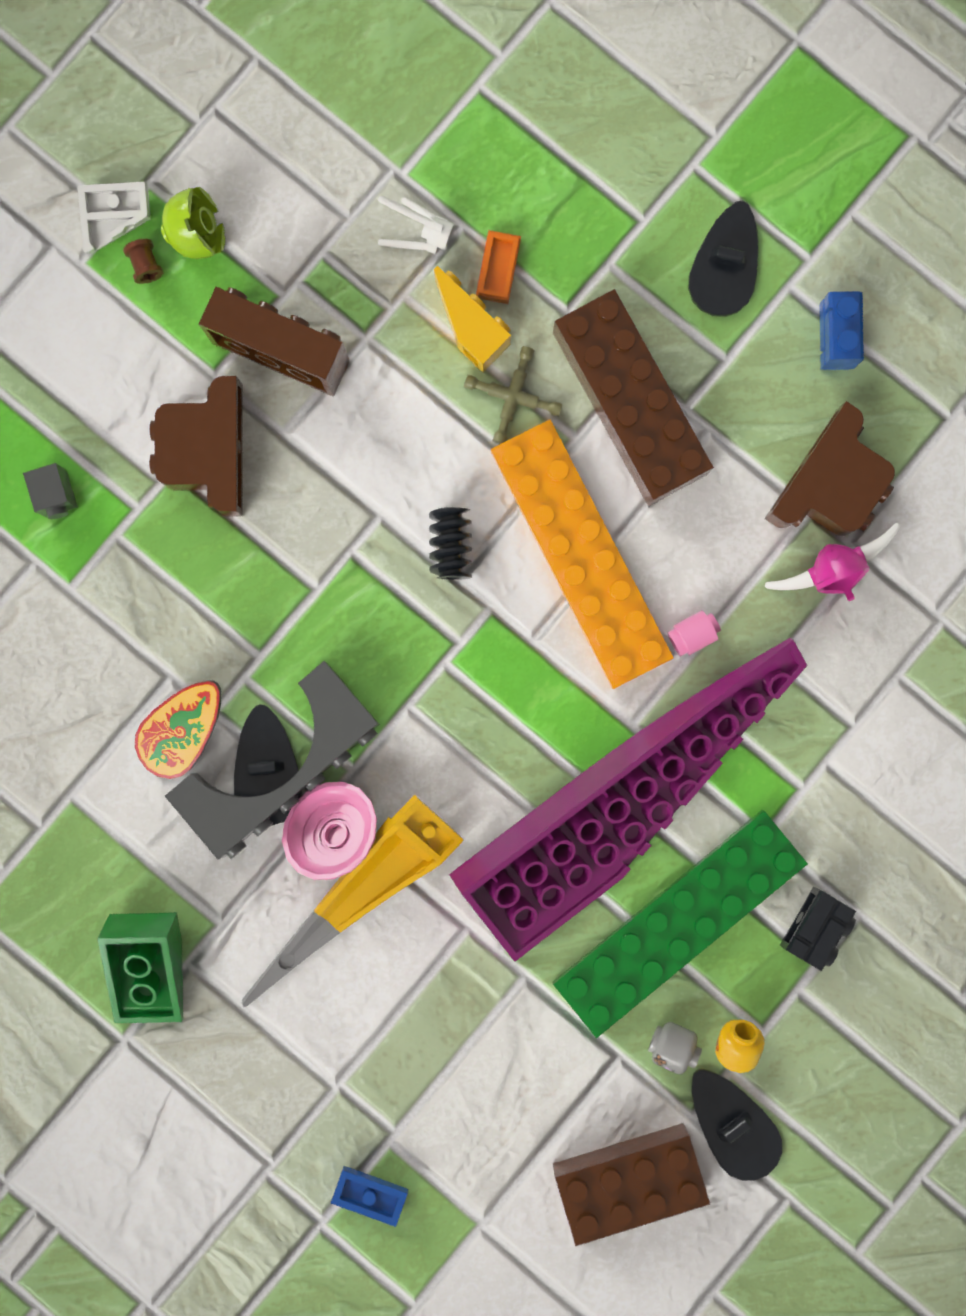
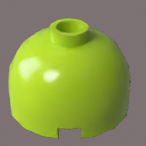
M201 187L185 189L171 197L163 210L161 226L163 238L184 257L193 259L209 258L224 250L223 223L217 226L214 213L219 211L205 190Z

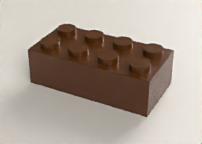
M215 287L199 321V326L212 344L334 397L350 362L345 346L340 341L341 337L338 334L327 329H322L321 332L309 327L310 324L306 320L295 315H291L290 318L278 314L277 308L266 302L260 301L257 305L246 300L247 296L234 288L228 287L227 291Z
M683 1123L553 1163L555 1180L575 1246L710 1205L693 1145Z

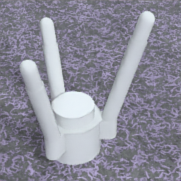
M379 196L378 201L424 224L421 237L427 239L426 243L379 239L378 244L380 246L425 250L436 254L438 248L446 250L453 232V223L433 214L408 198H403L402 203L409 208L384 196Z

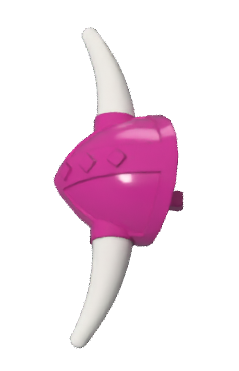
M895 523L877 539L854 549L844 545L828 544L819 552L814 567L788 579L766 582L765 588L797 590L816 586L819 593H844L850 602L855 599L851 590L870 569L867 562L878 555L892 541L900 529V524Z

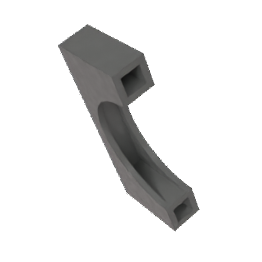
M323 661L298 682L307 696L312 709L314 735L306 761L290 781L270 793L255 797H243L223 792L209 784L198 773H191L165 795L166 799L218 860L225 856L232 859L247 846L243 842L252 833L257 837L273 824L270 820L273 815L279 810L283 814L288 812L299 802L296 796L301 791L307 788L311 792L326 779L323 773L333 765L338 769L352 757L348 752L358 743L362 747L365 746L378 734L375 728L380 724L327 662Z

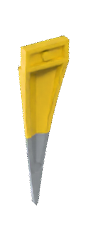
M414 794L392 818H387L376 832L375 841L367 857L353 871L342 875L244 996L241 1002L242 1006L246 1007L293 968L365 914L440 866L464 839Z

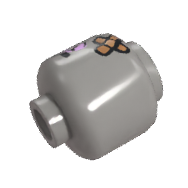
M668 1022L663 1027L657 1026L648 1051L652 1053V1061L656 1065L676 1074H683L688 1066L696 1067L702 1049L696 1046L698 1038L695 1032L673 1022Z

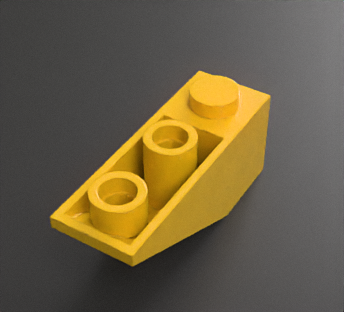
M437 266L434 269L435 282L458 349L484 373L510 346L511 334L509 332L511 330L500 317L496 316L493 318L485 311L486 306L477 295L472 293L469 296L461 288L462 283L451 271L448 270L445 273Z

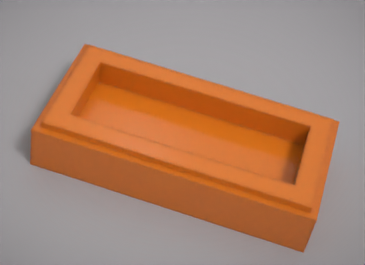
M488 230L476 295L480 299L509 304L521 236Z

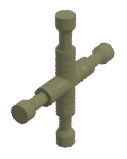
M522 346L519 354L518 369L514 370L509 387L494 382L488 384L479 381L471 375L466 377L464 388L470 390L479 389L488 392L487 395L505 400L500 414V419L502 420L492 440L496 444H501L507 440V428L509 422L513 421L518 404L532 409H536V407L544 409L554 416L559 417L562 403L543 401L539 399V396L522 391L527 376L525 371L535 351L530 347Z

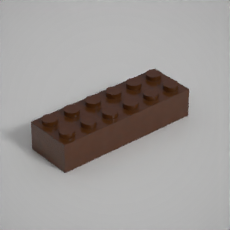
M613 289L555 320L553 335L648 507L708 475L714 467L616 290Z

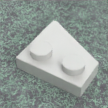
M145 182L78 185L83 251L86 254L97 252L151 219L148 184Z

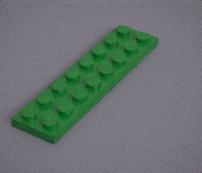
M761 810L552 983L597 1039L808 865V863L768 814Z

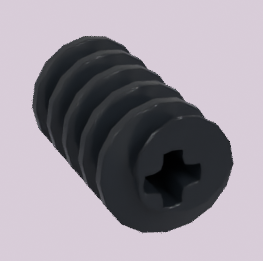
M445 507L429 513V519L437 522L429 526V532L438 535L429 540V545L438 549L429 553V558L439 562L430 566L429 571L432 574L438 575V579L461 580L472 578V574L464 572L462 569L472 564L471 560L462 557V554L472 551V547L462 544L463 540L472 537L471 533L462 531V527L472 524V520L462 517V514L470 511V509Z

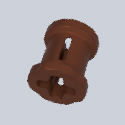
M138 239L128 243L123 248L125 256L130 258L135 271L133 278L138 284L154 282L164 274L162 267L156 263L152 252L154 245L150 239Z

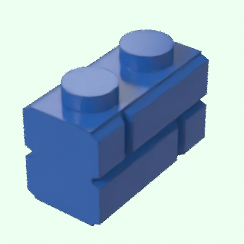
M828 292L819 304L820 351L823 352L820 355L821 369H855L864 360L863 292Z

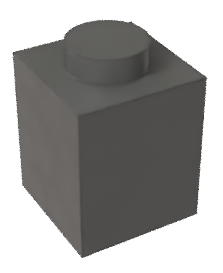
M54 463L23 473L34 512L48 517V519H58L69 514L68 510L77 508L67 470L62 466Z

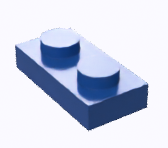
M343 1166L331 1204L396 1227L408 1194V1188Z

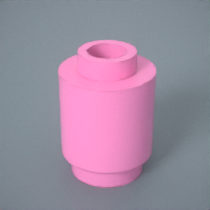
M701 610L675 624L673 630L668 632L667 635L680 657L686 653L690 656L718 640L717 633L721 631V628L712 613L706 615Z

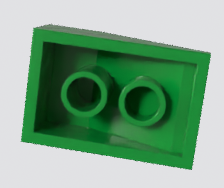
M177 912L109 914L97 941L114 1023L182 1022L184 1018L182 938Z

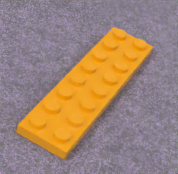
M551 419L490 449L611 688L615 689L674 659Z

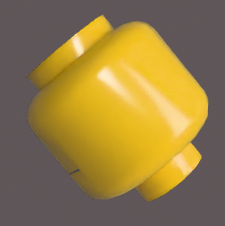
M741 1019L731 1020L724 1024L719 1033L715 1054L718 1061L727 1069L738 1073L749 1072L756 1067L764 1050L765 1039L762 1032L753 1023Z

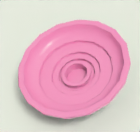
M325 782L311 792L308 790L299 798V802L291 808L284 822L282 843L286 859L298 873L314 880H333L353 871L367 857L375 841L377 817L372 801L360 788L346 782Z

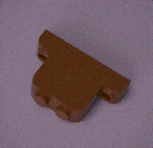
M219 376L208 387L207 402L167 403L161 405L156 410L155 421H151L149 427L150 438L152 441H155L154 454H151L149 459L150 472L156 476L159 482L174 491L207 490L209 508H215L227 517H243V384L237 376Z
M846 401L836 410L764 518L778 528H786L791 525L797 528L807 515L838 536H846L858 529L864 532L875 518L872 510L878 502L882 504L894 489L890 483L894 479L895 470L888 460L858 441L857 438L864 429L862 426L864 421L863 414L858 408Z

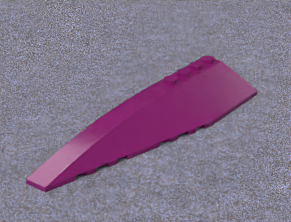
M789 638L755 657L649 724L601 758L449 874L462 896L514 962L626 876L631 870L629 868L630 863L638 854L641 856L645 854L651 847L650 840L661 828L665 830L671 824L673 814L681 805L686 806L723 764L720 760L730 748L735 750L743 741L741 735L753 722L758 723L766 714L764 711L773 698L779 699L808 666L793 639Z

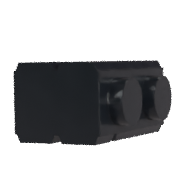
M813 886L780 946L822 971L825 965L829 967L835 961L839 952L836 946L842 935L846 937L853 930L856 919L853 916L856 911Z

